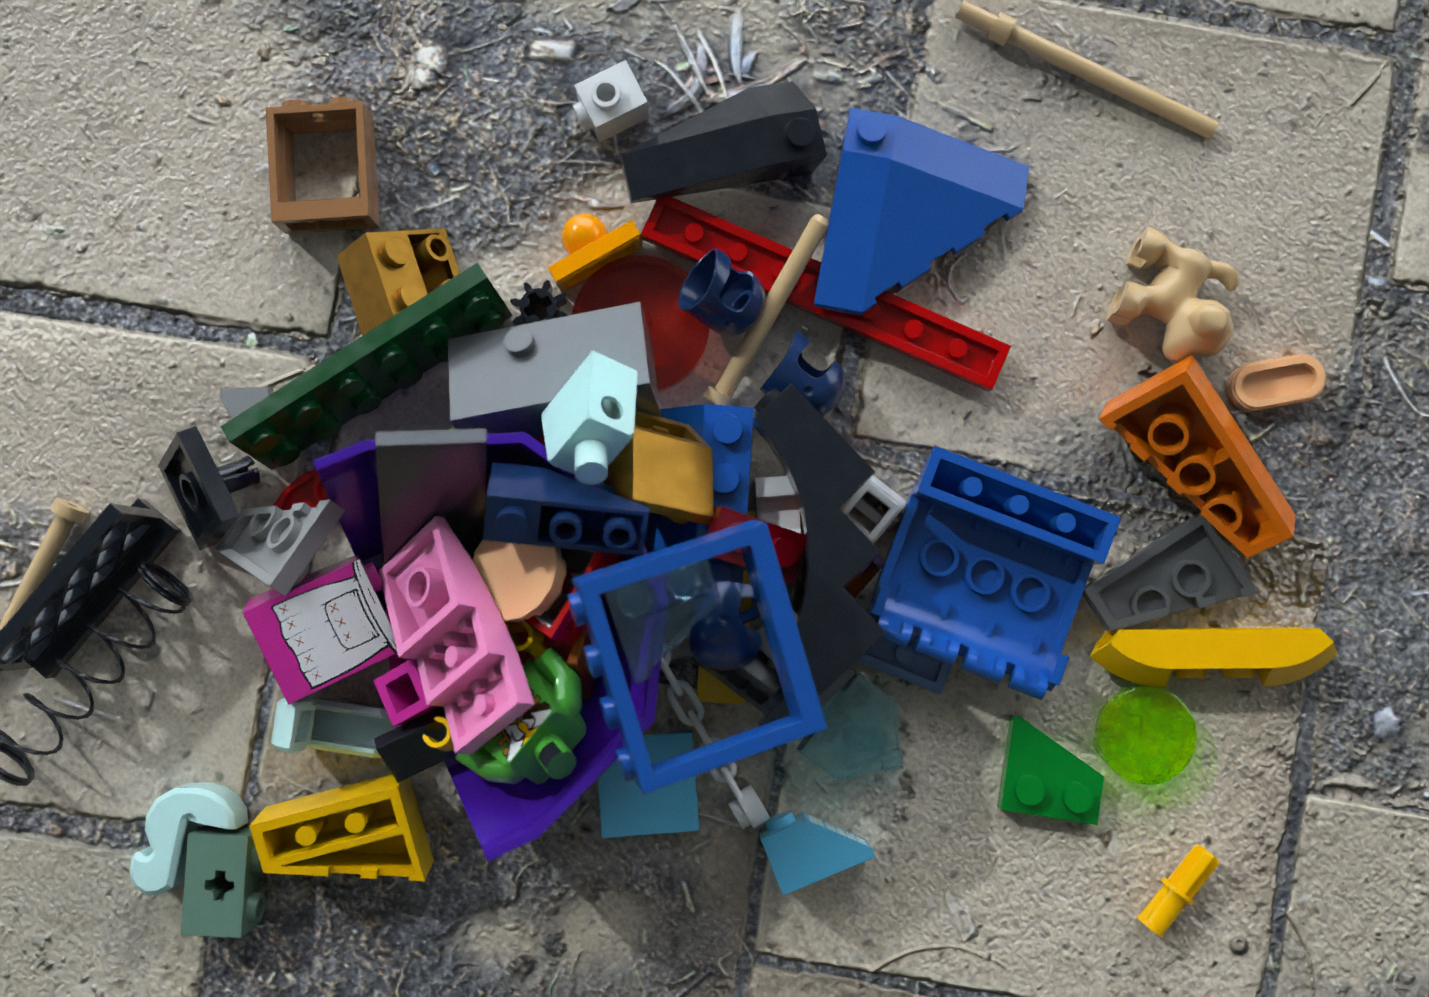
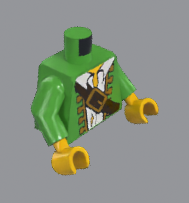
M522 622V626L527 629L529 635L526 643L523 644L514 634H510V637L517 651L531 653L536 661L528 658L522 665L535 705L473 754L457 753L456 760L490 782L518 784L526 777L539 785L545 783L549 777L562 779L574 770L577 761L571 751L585 736L587 726L579 713L582 709L580 677L567 665V662L553 647L547 649L543 645L545 639L543 632L529 622ZM435 717V720L446 726L447 734L440 742L423 734L424 742L428 746L443 752L454 751L447 719Z

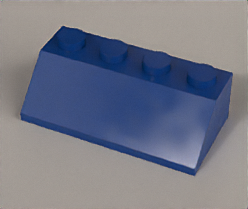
M703 404L660 409L661 416L659 417L690 425L712 448L713 507L723 506L747 515L754 407ZM651 513L648 554L704 536L708 525L692 521L682 525L667 519L663 515ZM709 558L666 572L669 587L664 589L668 598L667 602L692 603L695 589L704 584L713 582L743 583L744 570Z

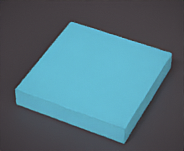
M692 731L643 735L651 764L694 750ZM616 759L598 777L602 838L700 830L696 776L643 794L634 782V779L625 781L621 766Z

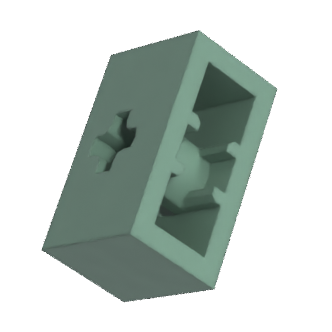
M205 825L188 833L181 935L242 938L257 927V923L261 922L265 910V895L263 892H259L260 873H263L249 827L224 829ZM224 873L226 880H222V874ZM229 881L234 882V887L232 889H230Z

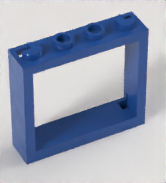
M751 520L572 578L576 592L568 595L571 612L577 626L586 624L592 643L583 647L586 661L593 679L600 676L603 678L608 696L599 699L601 709L609 730L618 728L624 748L615 750L616 757L621 766L625 781L634 779V782L643 794L827 729L767 522ZM740 548L790 716L651 764L599 594Z

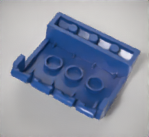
M934 446L906 502L884 560V566L881 568L876 581L868 614L886 632L881 637L884 640L906 648L912 637L917 639L915 652L951 666L954 664L957 655L963 657L961 670L997 684L1002 681L1004 674L1009 675L1008 688L1042 700L1047 690L1052 691L1056 685H1060L1070 658L1061 654L1063 645L1092 567L1095 564L1105 563L1121 517Z

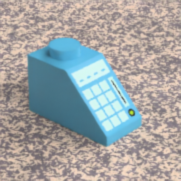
M792 810L779 813L770 817L771 819L765 822L767 828L759 830L761 842L783 895L875 858L872 847L865 838L804 812L794 816Z

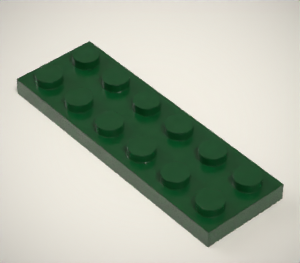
M477 262L223 424L221 428L231 444L269 469L274 470L277 467L289 465L297 460L301 452L317 441L327 440L335 436L345 423L358 415L374 411L381 405L384 398L400 388H408L416 384L422 378L423 373L437 364L448 362V339L500 329L504 322L513 315Z

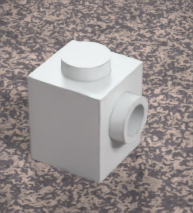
M626 60L574 85L578 102L572 105L575 115L584 132L593 129L599 143L649 118L648 102Z

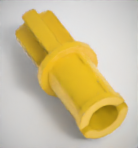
M1194 845L1167 879L1163 876L1160 879L1164 884L1144 910L1136 917L1151 931L1163 938L1165 932L1189 903L1193 906L1196 903L1192 898L1218 867L1219 860L1203 846Z

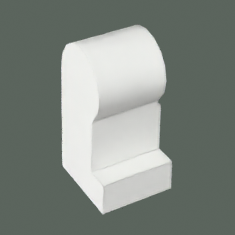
M788 477L755 478L753 483L756 518L801 533L800 510Z

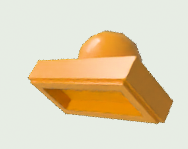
M586 213L574 215L565 223L561 233L563 247L569 255L552 264L548 269L559 290L566 292L642 249L641 234L633 220L608 233L606 225L600 218Z

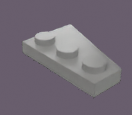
M331 500L319 501L317 507L313 508L304 502L293 503L290 510H281L275 505L245 508L215 549L274 590L286 596L293 586H296L304 579L309 569V562L346 510Z

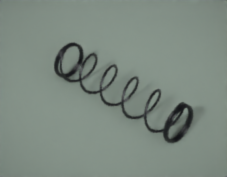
M143 561L141 565L137 566L139 575L152 589L170 602L182 606L178 610H169L152 605L130 594L123 588H118V591L133 604L148 624L152 639L147 645H136L119 640L101 631L92 623H86L89 629L103 639L119 661L121 674L116 680L109 681L88 676L73 669L61 658H55V662L69 671L87 693L90 701V709L87 713L80 716L60 713L46 707L30 693H23L25 700L44 711L53 722L58 731L59 743L53 750L36 751L18 745L8 734L0 730V752L14 760L27 776V778H21L0 767L1 780L16 786L29 785L35 779V772L25 752L34 755H50L57 753L62 748L63 734L54 716L79 720L88 718L93 714L95 706L93 696L83 679L100 684L120 683L124 679V662L112 642L134 649L151 648L155 644L156 632L154 626L139 604L167 614L182 613L186 610V607L193 602V596L178 578L163 567L150 561ZM150 572L156 574L157 576L165 580L180 595L176 594L175 592L167 588L165 585H163Z

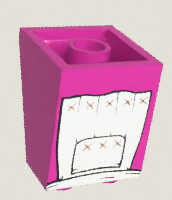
M357 554L307 574L299 584L290 589L286 596L274 589H270L248 599L243 615L288 704L398 653L388 609H384L377 592L383 590V583L373 561L363 565Z

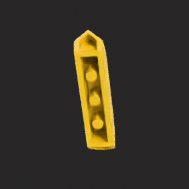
M1120 628L1112 631L1107 630L1096 641L1090 657L1112 674L1145 686L1166 687L1173 669L1175 678H1205V669H1223V677L1253 678L1255 669L1262 686L1266 687L1291 683L1315 673L1328 664L1337 655L1334 641L1320 628Z

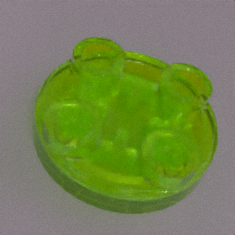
M1145 685L1125 686L1109 698L1100 710L1095 725L1093 744L1096 752L1115 774L1137 784L1155 785L1175 778L1186 768L1195 751L1197 732L1192 714L1176 695L1158 687Z

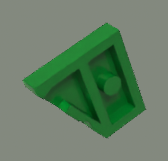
M1010 715L997 807L1005 811L1098 825L1104 776L1023 718Z

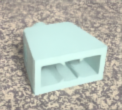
M592 350L542 412L547 459L553 466L575 474L576 478L584 484H598L606 479L608 465L630 442L634 433L637 390L636 370Z

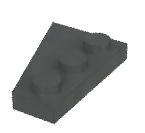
M1198 512L1087 584L1082 595L1105 630L1112 631L1164 618L1171 614L1215 605L1218 602L1258 594L1259 592L1219 531L1200 514L1201 512Z

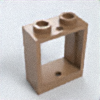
M335 97L330 99L327 104L311 105L303 100H287L282 102L281 107H266L271 222L285 234L380 228L374 117L363 101H358L352 97ZM356 130L360 197L296 201L292 134Z

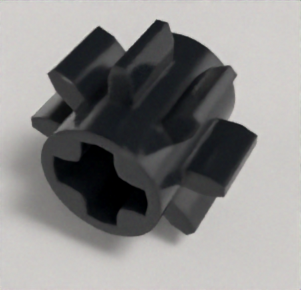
M549 280L543 283L542 289H532L530 284L524 283L526 293L522 296L521 300L514 298L510 301L512 306L521 312V315L512 321L514 326L568 316L565 312L560 311V307L566 305L569 301L566 294L562 293L553 297L552 285ZM540 302L546 307L548 317L543 320L534 315L535 309L533 306Z

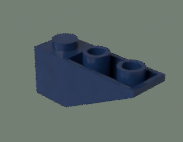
M492 462L487 492L483 540L643 556L650 510L647 506L592 485L584 484L547 468Z

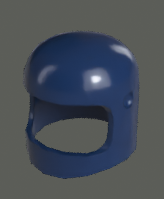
M715 247L696 263L686 277L680 290L678 304L680 309L722 336H735L747 331L757 321L763 310L766 296L764 286L755 274L750 271L742 272L732 268L730 257Z
M796 331L785 357L760 390L767 394L776 387L782 392L792 384L822 416H825L836 405L843 394L846 384L845 373L836 361L826 370L822 371L811 366L802 356V351L810 340L799 331Z
M713 582L695 589L692 596L688 644L694 657L702 664L718 670H735L743 668L755 660L761 649L762 639L759 633L745 626V624L761 617L757 603L753 607L739 612L742 599L749 598L756 602L751 585L734 582Z

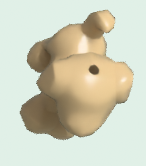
M1146 227L1143 233L1136 238L1128 255L1126 265L1138 270L1148 269L1154 265L1159 273L1149 286H1142L1127 281L1124 290L1118 289L1109 305L1106 320L1117 325H1129L1133 319L1145 314L1166 324L1162 351L1164 356L1172 363H1178L1190 355L1196 358L1218 354L1232 336L1234 330L1230 310L1218 301L1196 298L1197 291L1207 278L1217 279L1229 292L1234 291L1240 281L1238 271L1226 262L1209 260L1203 252L1180 247L1159 230Z

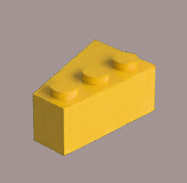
M392 773L266 806L249 825L263 873L327 877L330 873L361 874L360 878L377 879L378 875L409 877V881L425 882L434 861L411 779L409 777L397 783Z

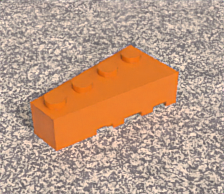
M1193 355L1106 402L1098 419L1110 431L1114 429L1130 444L1129 448L1139 458L1150 462L1167 478L1166 483L1179 495L1183 493L1201 510L1200 514L1247 558L1294 537L1296 514Z

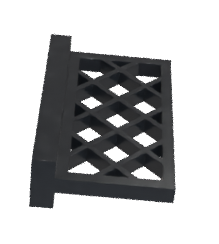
M137 498L131 506L110 503L0 630V672L34 668L46 679L55 678L63 669L55 662V658H61L67 663L93 634V631L87 627L86 623H92L98 628L123 599L124 596L118 591V588H123L129 592L141 578L137 566L141 565L143 561L154 562L181 529L145 499Z

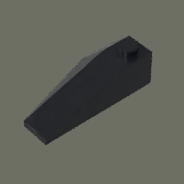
M793 81L747 88L621 154L620 160L630 204L810 175L827 156L816 108Z

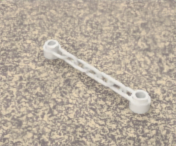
M663 638L662 651L665 657L661 655L660 669L663 670L670 682L667 689V697L683 724L695 726L703 740L700 747L721 740L717 737H709L701 721L704 717V708L692 686L684 680H676L668 665L672 659V653ZM682 688H684L694 704L697 714L694 710H689L688 715L690 718H688L675 698L674 691L677 696H682ZM735 762L728 764L730 771L727 767L723 766L721 768L722 775L719 774L716 768L710 770L709 772L712 777L720 783L727 782L736 799L728 803L742 829L750 825L755 829L771 819L751 784L742 790L737 786L733 779L737 773Z

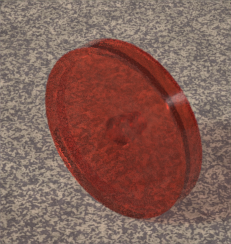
M627 256L602 266L584 283L577 295L572 315L640 302L652 336L658 393L676 386L694 371L705 353L709 340L710 328L679 308L678 298L680 290L688 273L674 263L655 256Z

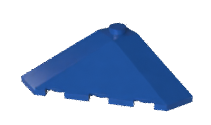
M850 108L841 145L813 307L861 316L876 306L877 301L875 298L894 285L899 290H902L930 272L932 268L930 262L949 250L955 256L983 238L985 235L983 228L1001 217L1006 222L1016 217L1024 209L1029 166L899 116Z

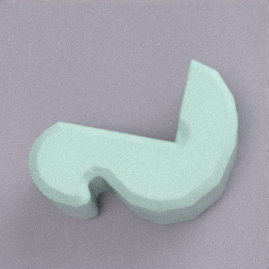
M305 696L288 704L285 697L277 702L271 744L275 749L287 753L303 751L305 748L381 758L376 750L374 738L396 727H393L382 704H361L320 696Z
M213 782L184 784L156 798L146 815L145 832L150 846L136 852L131 858L130 878L134 886L143 894L156 896L184 882L188 833L197 830L199 824L224 829H237L247 824V807L239 795L226 786Z

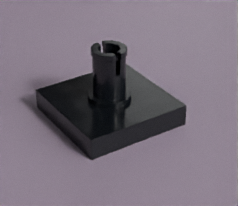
M197 426L176 433L158 467L199 550H203L218 544L240 516L230 493L260 484V474L258 468L249 471L248 467L255 464L250 456H245L240 460L217 467Z

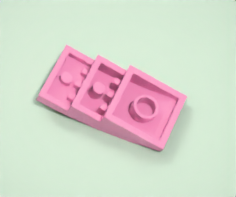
M435 516L379 570V575L383 583L382 588L398 657L416 660L426 704L444 706L455 753L473 754L535 705L519 655L494 599L472 559L445 518Z

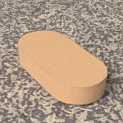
M1305 354L1249 363L1235 369L1230 374L1226 382V394L1231 404L1244 412H1256L1310 401L1321 394L1326 383V373L1322 364L1317 359Z

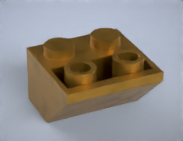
M445 228L367 232L336 256L362 335L460 274Z
M635 410L633 436L630 442L608 465V475L602 482L611 486L618 496L649 507L650 513L663 515L667 519L682 525L687 524L688 521L709 525L714 517L712 448L688 424Z

